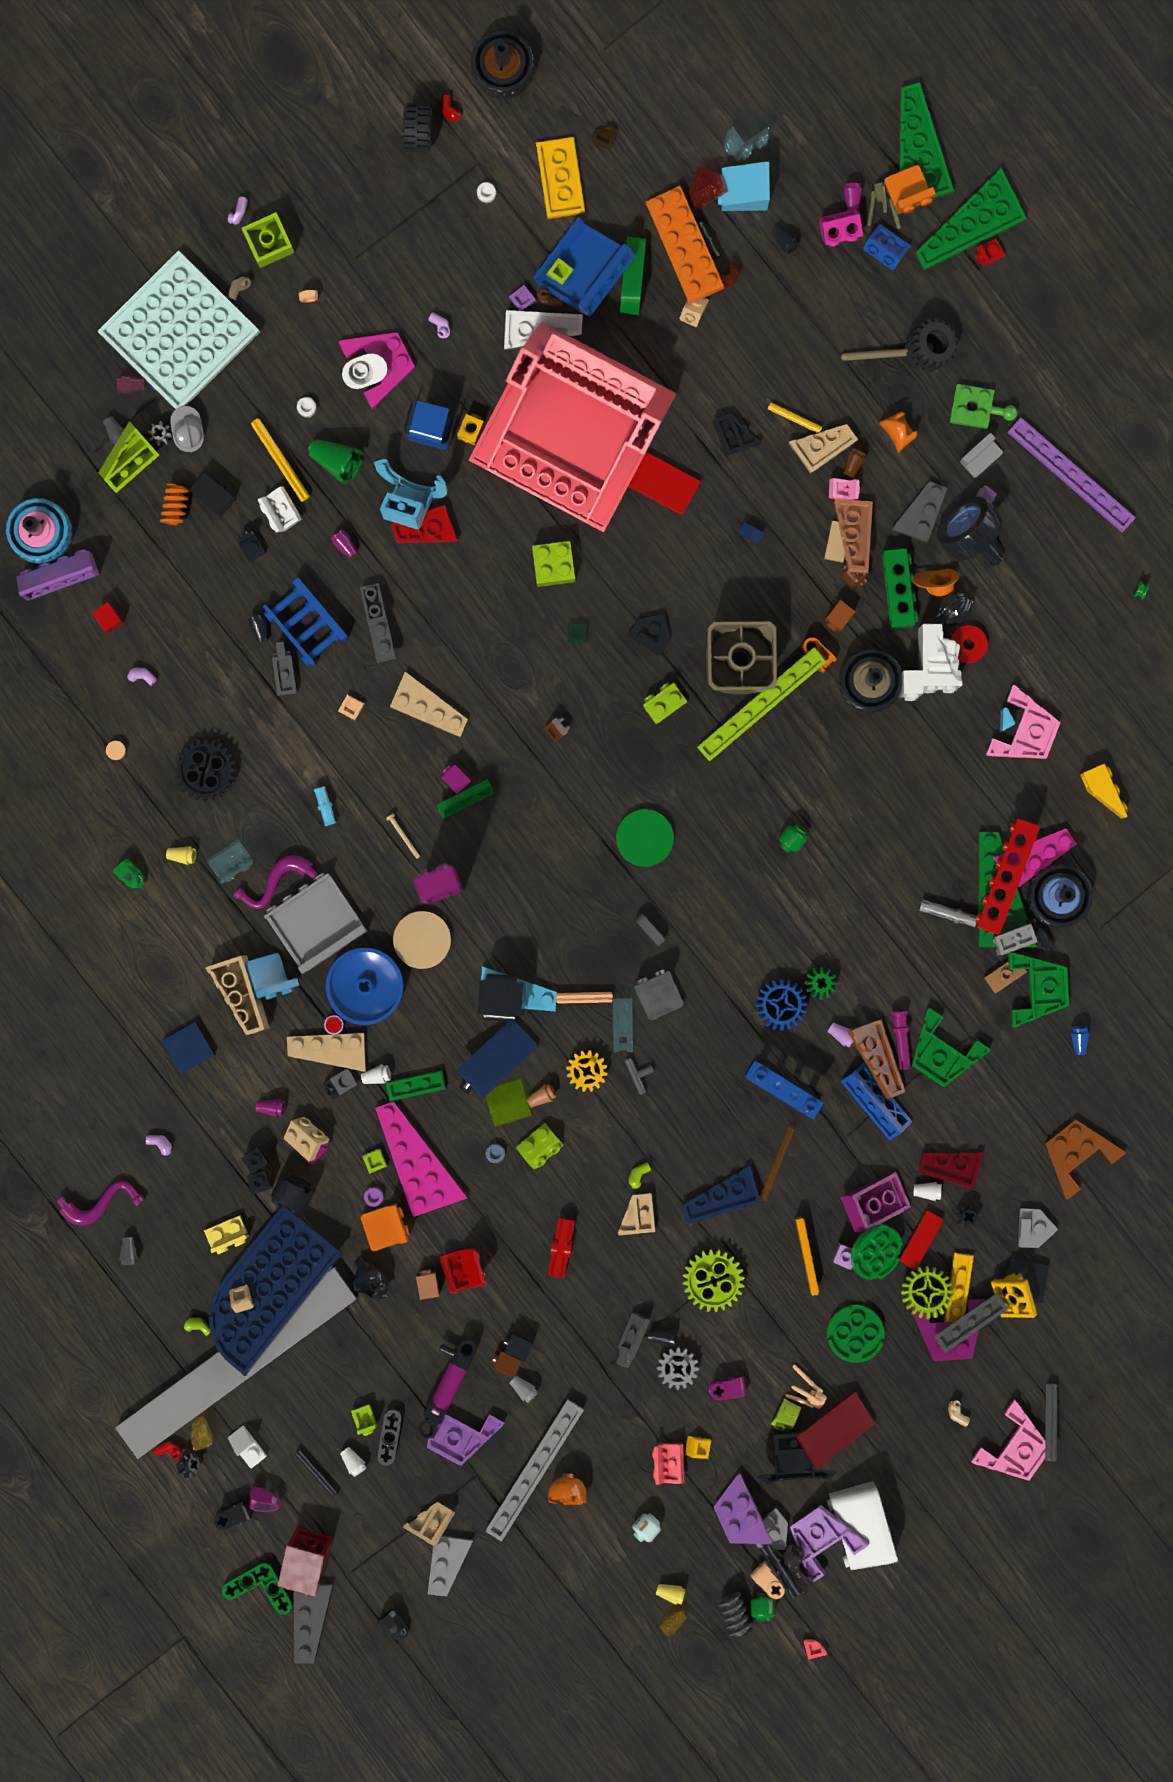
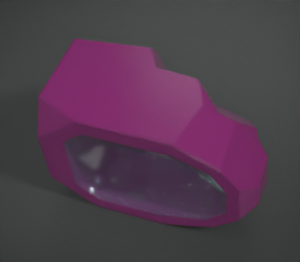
M251 1487L250 1509L259 1512H272L280 1508L281 1500L277 1495L272 1494L263 1487Z

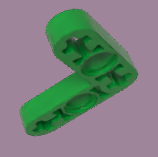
M267 1561L261 1562L232 1578L222 1588L223 1596L228 1600H232L261 1584L277 1613L287 1614L293 1605L291 1597L283 1587L279 1586L280 1589L277 1593H272L269 1590L271 1583H279V1576L273 1565ZM262 1567L265 1569L269 1568L268 1575L265 1573L259 1575L258 1579L260 1580L257 1581L255 1573L261 1572ZM246 1575L251 1576L253 1584L245 1585L242 1581L243 1577ZM238 1580L240 1587L235 1589L234 1594L231 1592L227 1593L228 1586L230 1585L231 1588L235 1587L238 1584L236 1582ZM281 1593L284 1594L281 1596L282 1601L288 1602L286 1606L287 1609H285L284 1607H279L281 1603L279 1598H277L276 1600L274 1599L275 1597H278Z

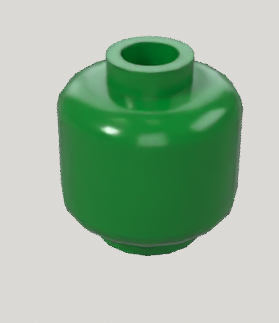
M796 823L794 825H787L779 836V840L782 843L780 847L788 853L790 851H800L807 841L806 830Z
M757 1593V1597L751 1599V1616L756 1618V1621H772L771 1618L776 1616V1600L769 1597L767 1593Z

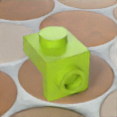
M784 1399L771 1425L775 1426L780 1432L788 1433L794 1427L801 1407Z
M370 1404L351 1410L357 1427V1434L363 1433V1436L374 1433L377 1423Z

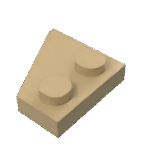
M652 1193L632 1195L618 1235L655 1232Z
M436 1502L427 1511L419 1514L418 1518L414 1521L406 1523L403 1528L435 1547L455 1512Z

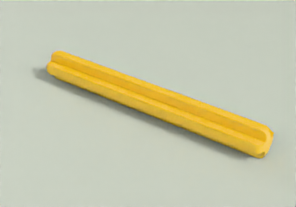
M258 418L252 421V427L302 502L307 500L310 495L261 420Z

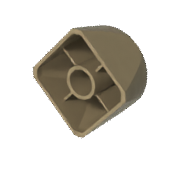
M713 622L708 627L706 670L708 684L714 690L728 694H751L771 690L777 684L776 627L771 622ZM738 652L746 654L748 657L747 666L739 667L735 665L732 661V656Z

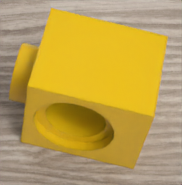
M466 414L457 434L458 439L476 446L484 427L482 418L476 414H471V416ZM470 424H474L477 427L474 432H468L466 428Z

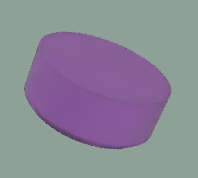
M370 1187L364 1194L365 1202L373 1207L381 1204L384 1198L382 1190L378 1187Z

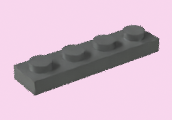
M996 1293L934 1336L944 1353H946L1007 1311L1008 1307L999 1294Z

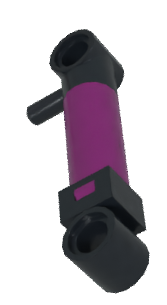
M470 1340L462 1341L456 1350L444 1344L439 1349V1351L452 1357L423 1415L427 1418L418 1425V1433L425 1439L432 1438L436 1434V1424H441L476 1354V1345ZM470 1344L473 1351L470 1355L462 1353L463 1345ZM425 1423H430L433 1426L432 1433H423L422 1426Z

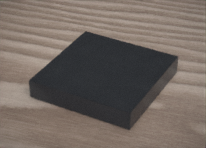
M1010 1258L1008 1275L1015 1273V1276L1021 1273L1023 1280L1028 1281L1033 1302L1043 1303L1049 1265ZM1005 1286L1004 1296H1006V1295L1008 1294V1291H1007L1006 1286ZM1013 1286L1015 1293L1019 1296H1024L1019 1288Z

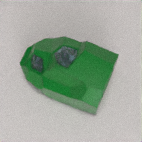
M128 858L124 859L113 870L128 887L141 888L145 884L143 873Z

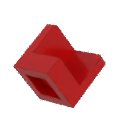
M108 602L93 612L94 617L107 634L123 624L121 618Z

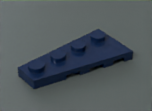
M746 1167L682 1205L687 1225L761 1203L751 1167Z

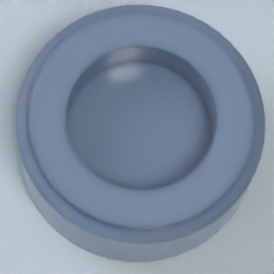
M491 1144L486 1150V1157L492 1163L501 1162L505 1156V1150L500 1144Z

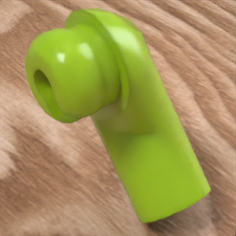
M648 1162L631 1170L628 1180L632 1188H639L642 1175L651 1171Z
M189 1318L184 1323V1329L188 1332L200 1329L206 1336L210 1333V1326L203 1318Z

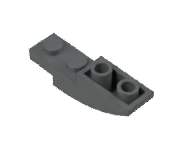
M379 583L360 587L376 661L380 663L396 659Z

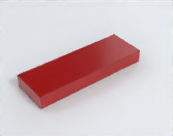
M926 1210L902 1252L899 1261L916 1270L944 1220Z

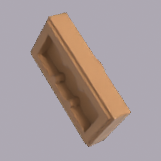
M1006 962L985 976L984 979L994 994H996L1027 973L1025 969L1009 970V964Z

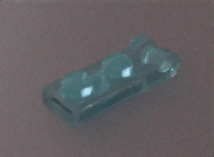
M632 998L613 999L614 1052H619V1050L633 1052ZM619 1037H627V1043H619Z

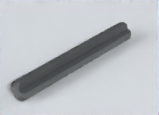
M1046 1384V1461L1057 1460V1384Z

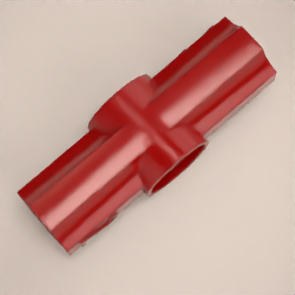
M558 1218L555 1238L553 1237L550 1253L552 1255L548 1269V1275L558 1278H564L567 1260L571 1252V1238L575 1220Z

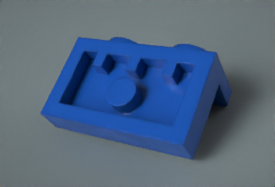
M879 224L867 240L863 250L891 270H894L911 246Z

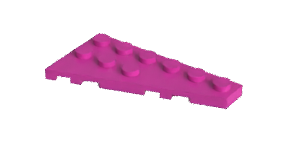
M395 1102L375 1108L413 1217L468 1198Z

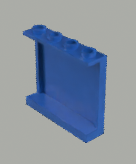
M578 217L570 226L565 236L560 239L553 252L548 255L541 268L536 271L533 279L540 288H546L555 297L590 317L635 258V255L629 246L617 244L585 225L582 219ZM558 258L574 269L562 285L546 275Z

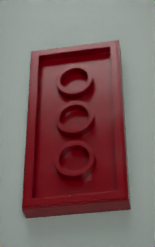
M851 1392L796 1437L815 1468L820 1469L875 1423L857 1393Z

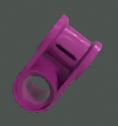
M735 1376L712 1382L709 1386L710 1395L717 1401L747 1396L744 1376ZM717 1386L723 1389V1391H720V1395L713 1392Z

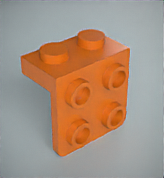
M918 165L886 177L884 180L898 215L903 212L904 214L909 213L920 205L926 206L932 203L936 195L933 187L928 188Z
M397 1203L361 1216L372 1251L398 1243L402 1244L409 1240L410 1232L408 1226L403 1224L402 1218H404L402 1208L397 1206Z

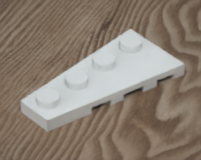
M506 310L504 350L524 346L541 322L570 337L582 335L583 315Z

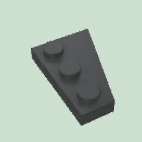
M929 481L891 530L927 543L947 488Z

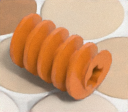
M166 483L170 488L165 489V493L170 496H165L163 499L168 502L162 505L167 511L161 512L165 519H160V522L178 526L179 523H184V520L179 517L186 515L185 512L181 511V508H187V505L182 503V501L188 500L183 494L189 493L190 490L183 486Z

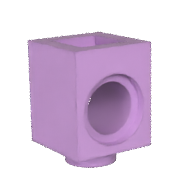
M838 1242L831 1261L851 1270V1252L853 1248Z

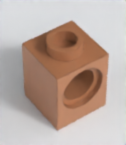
M431 1269L420 1271V1274L416 1276L420 1300L440 1296L436 1271L431 1272Z

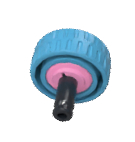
M42 498L28 499L18 504L12 510L6 522V535L11 548L17 555L31 563L42 564L56 561L68 550L71 538L73 537L72 524L65 511L54 502Z

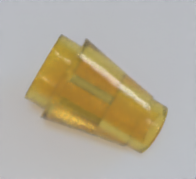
M679 1610L661 1620L662 1623L658 1626L668 1638L678 1631L685 1620H687V1617Z

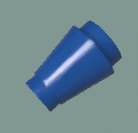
M1074 1026L1070 1033L1075 1054L1085 1055L1090 1031H1088L1087 1026Z

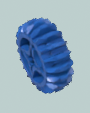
M779 979V985L776 984L775 980H772V987L768 983L765 984V987L768 989L767 991L760 989V992L764 994L763 997H756L762 1000L761 1003L755 1004L756 1007L762 1008V1010L757 1011V1014H764L760 1020L764 1021L767 1018L768 1021L765 1025L769 1026L772 1022V1029L774 1030L777 1028V1024L780 1025L781 1031L784 1030L785 1024L788 1029H791V1022L797 1026L798 1023L795 1019L798 1018L802 1021L803 1017L799 1015L800 1012L804 1014L807 1012L801 1009L802 1006L808 1005L806 1002H801L802 999L806 998V995L799 996L803 989L800 988L796 991L797 983L790 987L791 980H787L785 985H783V979ZM783 988L778 999L768 998L772 991ZM789 991L794 994L797 1006L791 1005L788 1002ZM780 999H783L784 1003L791 1008L785 1007V1009L783 1008L779 1012V1006L772 1003V1001L781 1002ZM766 1003L775 1007L774 1019L768 1014ZM791 1010L795 1012L789 1019L780 1021L784 1011Z

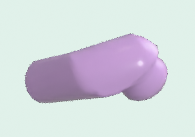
M245 197L238 198L235 214H228L229 223H234V225L240 223L248 202Z
M432 312L428 321L437 325V334L440 338H447L450 334L448 321Z
M132 668L127 675L130 681L134 682L137 679H144L150 686L157 681V678L146 668Z

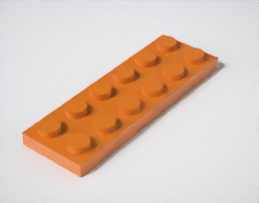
M681 186L646 201L689 304L724 289V285Z

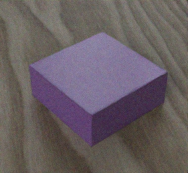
M525 285L509 296V299L519 311H525L536 302V299Z

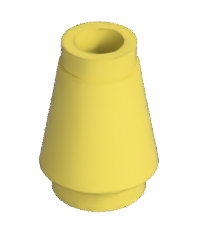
M191 846L168 848L166 857L169 860L186 865L194 864L196 849Z
M659 1584L656 1595L675 1605L677 1603L682 1605L686 1589H683L682 1586Z

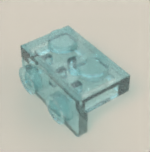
M238 839L209 858L207 863L217 875L221 884L233 880L239 872L248 870L251 864H253V860Z

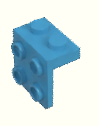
M278 953L246 962L247 972L256 999L265 997L268 1000L277 997L276 993L279 992L285 995L294 992L293 988L299 986L297 978L287 980Z

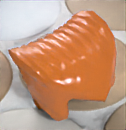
M898 412L879 422L894 442L898 453L917 436V432L912 431L907 424L904 412Z

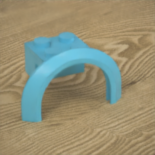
M382 459L374 462L378 473L395 485L393 493L387 492L381 505L380 511L383 518L419 530L432 498L446 496L448 492L446 483L441 476L437 475L438 481H434L436 486L418 485L394 472L388 460Z

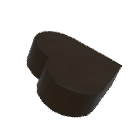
M607 125L603 129L595 130L592 135L593 142L598 146L611 150L617 134L616 129L611 125Z

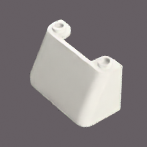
M871 1481L829 1493L830 1499L827 1500L829 1510L834 1511L835 1516L869 1543L868 1547L853 1555L843 1541L846 1553L843 1556L845 1566L850 1567V1570L898 1562L881 1500L874 1482Z

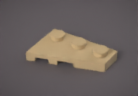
M846 424L826 430L825 432L806 436L802 439L790 441L789 444L811 474L857 442L858 439Z

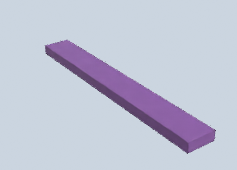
M1020 418L1007 432L1120 532H1124L1136 518L1023 418Z

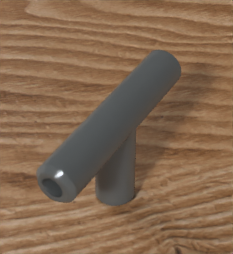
M632 1058L625 1059L638 1093L640 1095L646 1093L641 1078L653 1073V1067L650 1065L637 1071Z

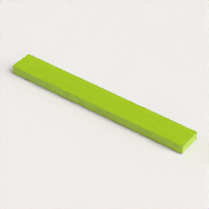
M814 647L777 678V684L771 690L762 691L698 746V749L710 762L827 661Z

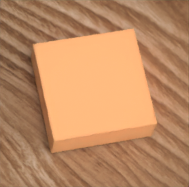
M347 694L338 712L356 721L364 703Z

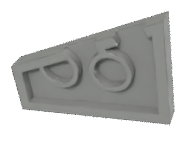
M449 1536L440 1537L436 1546H433L428 1594L448 1595L473 1539Z

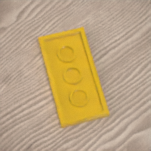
M574 137L536 142L547 218L585 214Z

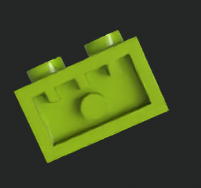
M669 682L660 688L661 692L656 696L651 694L644 700L646 703L643 707L656 725L687 703V700L675 683L671 685Z

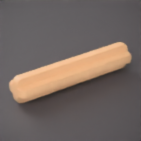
M612 992L556 994L557 1003L613 1001Z

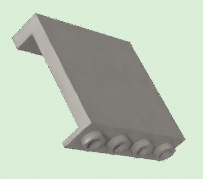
M322 873L314 878L315 882L310 886L308 884L303 885L298 889V894L295 896L290 894L282 900L283 904L278 907L276 905L266 910L267 914L264 916L298 965V969L302 974H305L367 932V929L330 874L325 875Z

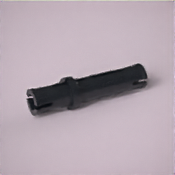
M766 1544L759 1550L768 1562V1568L773 1570L790 1600L801 1594L781 1563V1557L778 1558L771 1545Z

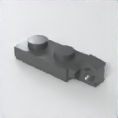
M277 642V653H273L272 658L277 696L297 694L292 655L290 651H286L284 642Z
M635 1312L631 1314L618 1345L620 1354L616 1363L620 1366L628 1368L635 1358L650 1322L649 1319Z

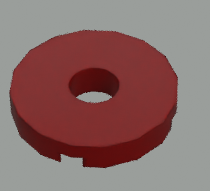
M962 626L954 631L950 640H954L960 645L958 660L962 663H975L983 658L987 651V637L982 630L975 626ZM967 639L973 642L971 650H966L963 646V642Z

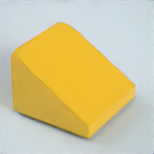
M688 1436L685 1455L691 1458L708 1459L711 1439Z

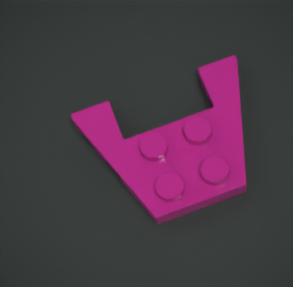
M398 333L339 341L346 358L365 350L366 354L372 353L381 356L387 364V373L380 381L381 384L364 392L371 409H374L396 385H399L415 369Z

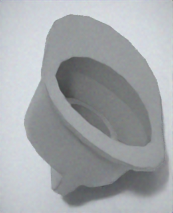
M190 406L177 408L171 416V429L175 445L185 452L196 451L204 441L200 415Z

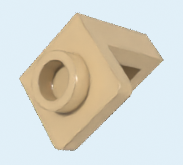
M703 298L692 304H689L687 300L680 320L697 327L709 300Z

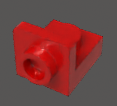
M997 239L984 245H979L975 250V258L979 264L982 263L983 267L1005 256Z

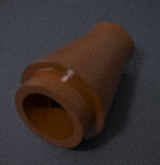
M852 448L851 452L848 453L843 474L854 478L857 471L866 461V454Z

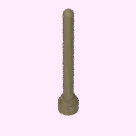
M927 343L928 348L933 352V343ZM908 349L843 353L841 359L849 361L907 356L906 352H908Z

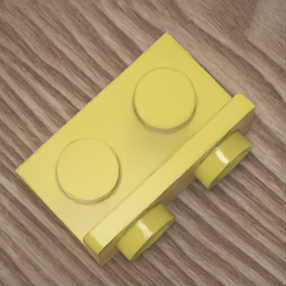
M241 1215L204 1230L211 1246V1253L217 1252V1254L227 1251V1246L232 1244L237 1247L246 1243L245 1239L249 1237Z

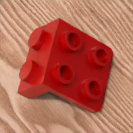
M474 1248L462 1249L440 1256L451 1294L471 1287L485 1286L486 1276L484 1271L481 1270L480 1256Z

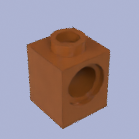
M840 600L825 619L826 625L834 632L836 630L840 632L854 615L855 611Z

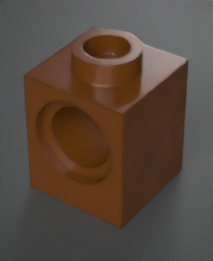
M501 1349L500 1353L496 1352L491 1363H494L493 1369L514 1379L522 1360L505 1353V1350Z

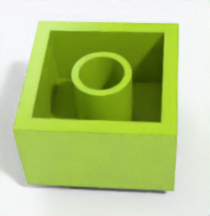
M276 212L242 227V231L259 268L294 253Z
M570 541L532 546L537 587L575 582Z

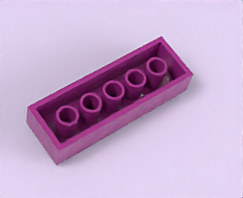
M447 864L435 867L436 871L432 873L428 870L418 873V878L414 879L421 902L426 904L464 892L457 870Z

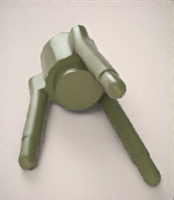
M885 183L875 184L874 191L871 192L867 225L871 226L875 200L877 199L878 202H882L883 212L886 213V201L889 199L897 228L900 229L901 225L898 214Z

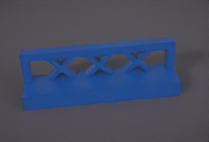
M865 1063L859 1065L841 1081L889 1141L900 1135L912 1123L911 1119L893 1097L888 1099L885 1097ZM861 1070L866 1075V1080L859 1075ZM872 1086L876 1087L879 1095L873 1092ZM885 1101L890 1104L891 1110L887 1109ZM897 1116L904 1121L902 1126L897 1121Z

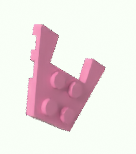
M1013 685L1006 702L1024 708L1020 723L1011 745L992 738L986 755L1046 759L1060 722L1045 709L1037 705L1028 695L1020 691L1017 686Z
M1013 1399L1004 1415L1020 1426L997 1458L980 1447L971 1459V1462L1029 1481L1045 1459V1440L1019 1404Z

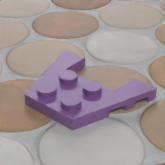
M445 1414L441 1424H436L437 1432L434 1437L428 1439L427 1448L461 1466L504 1425V1422L489 1414L481 1431L478 1432ZM431 1425V1427H430V1432H429V1434L432 1433V1431H433V1426H432V1425Z
M822 1505L790 1526L797 1548L802 1554V1562L804 1568L807 1569L808 1579L811 1584L826 1574L815 1556L843 1539L853 1555H856L869 1545L864 1538Z

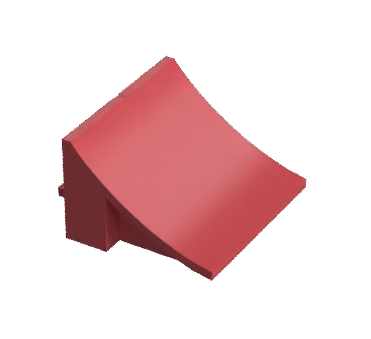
M541 322L521 348L506 380L508 385L480 436L469 461L604 532L677 394Z

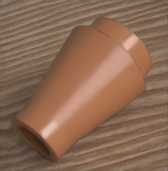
M544 1084L526 1099L530 1107L533 1108L552 1102L556 1098V1093L550 1084Z

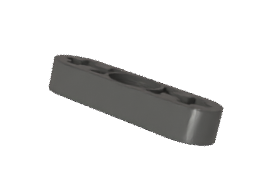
M389 1409L384 1416L377 1456L379 1463L384 1466L392 1464L396 1456L402 1414L397 1409ZM392 1413H395V1417L398 1418V1420L394 1421L393 1427H397V1430L385 1428L386 1425L390 1426L391 1419L388 1416H391ZM385 1433H394L395 1440L387 1442L384 1439ZM382 1444L388 1447L394 1446V1449H389V1455L392 1458H389L388 1461H385L384 1457L381 1456L386 1451V1447H382Z

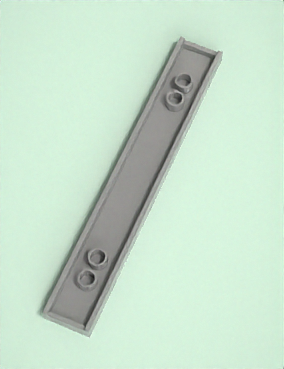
M333 1267L246 1376L242 1375L217 1352L117 1425L115 1429L136 1458L139 1459L358 1297L345 1282L337 1268Z

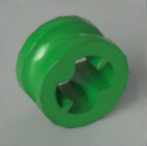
M1140 580L1133 596H1140V599L1143 600L1148 591L1149 583L1143 584V581Z

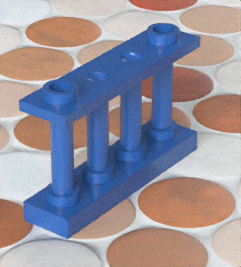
M297 578L292 582L295 585L294 591L271 610L267 605H264L263 608L266 612L263 614L270 622L274 620L303 654L300 657L307 666L311 664L315 667L316 664L312 659L335 640L338 641L340 639L344 643L349 638L302 581ZM304 596L307 600L306 606L282 624L276 615L297 597ZM316 610L320 615L317 618L318 620L294 639L288 630L310 611ZM328 625L332 629L330 635L307 654L300 645L322 626Z
M756 1061L753 1062L745 1075V1078L813 1120L823 1105V1102Z

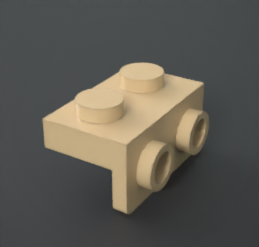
M305 1117L291 1120L283 1138L309 1162L315 1159L320 1146L329 1141V1138Z

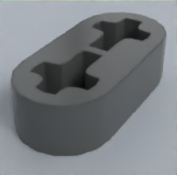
M642 913L635 918V921L658 947L666 941Z

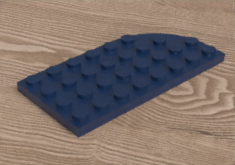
M283 1205L221 1282L211 1302L209 1326L215 1346L222 1357L244 1376L250 1372L343 1254ZM248 1285L253 1308L235 1313L231 1307L229 1290Z

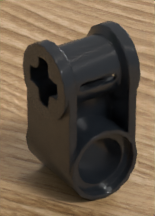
M246 1500L237 1501L218 1511L214 1518L215 1527L219 1530H226L250 1520L253 1516ZM221 1516L227 1518L225 1524L223 1521L219 1522Z

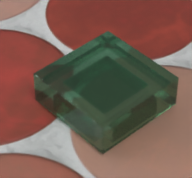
M568 623L567 643L586 644L587 624Z

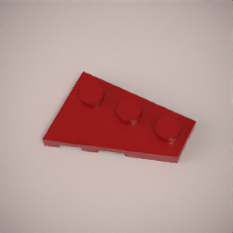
M445 505L427 511L419 530L398 523L390 524L397 543L457 542Z

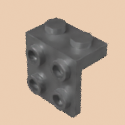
M662 969L654 973L655 977L648 980L645 977L636 981L637 985L634 988L649 1020L657 1019L683 1006V1001L670 971L665 972Z

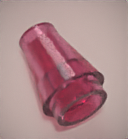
M122 375L117 377V393H122L123 395L144 390V379Z

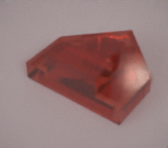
M698 166L689 189L693 208L696 210L728 192L723 175Z

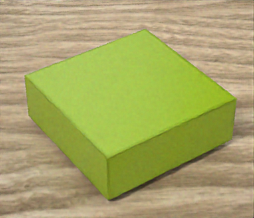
M380 1148L362 1155L369 1174L387 1167Z

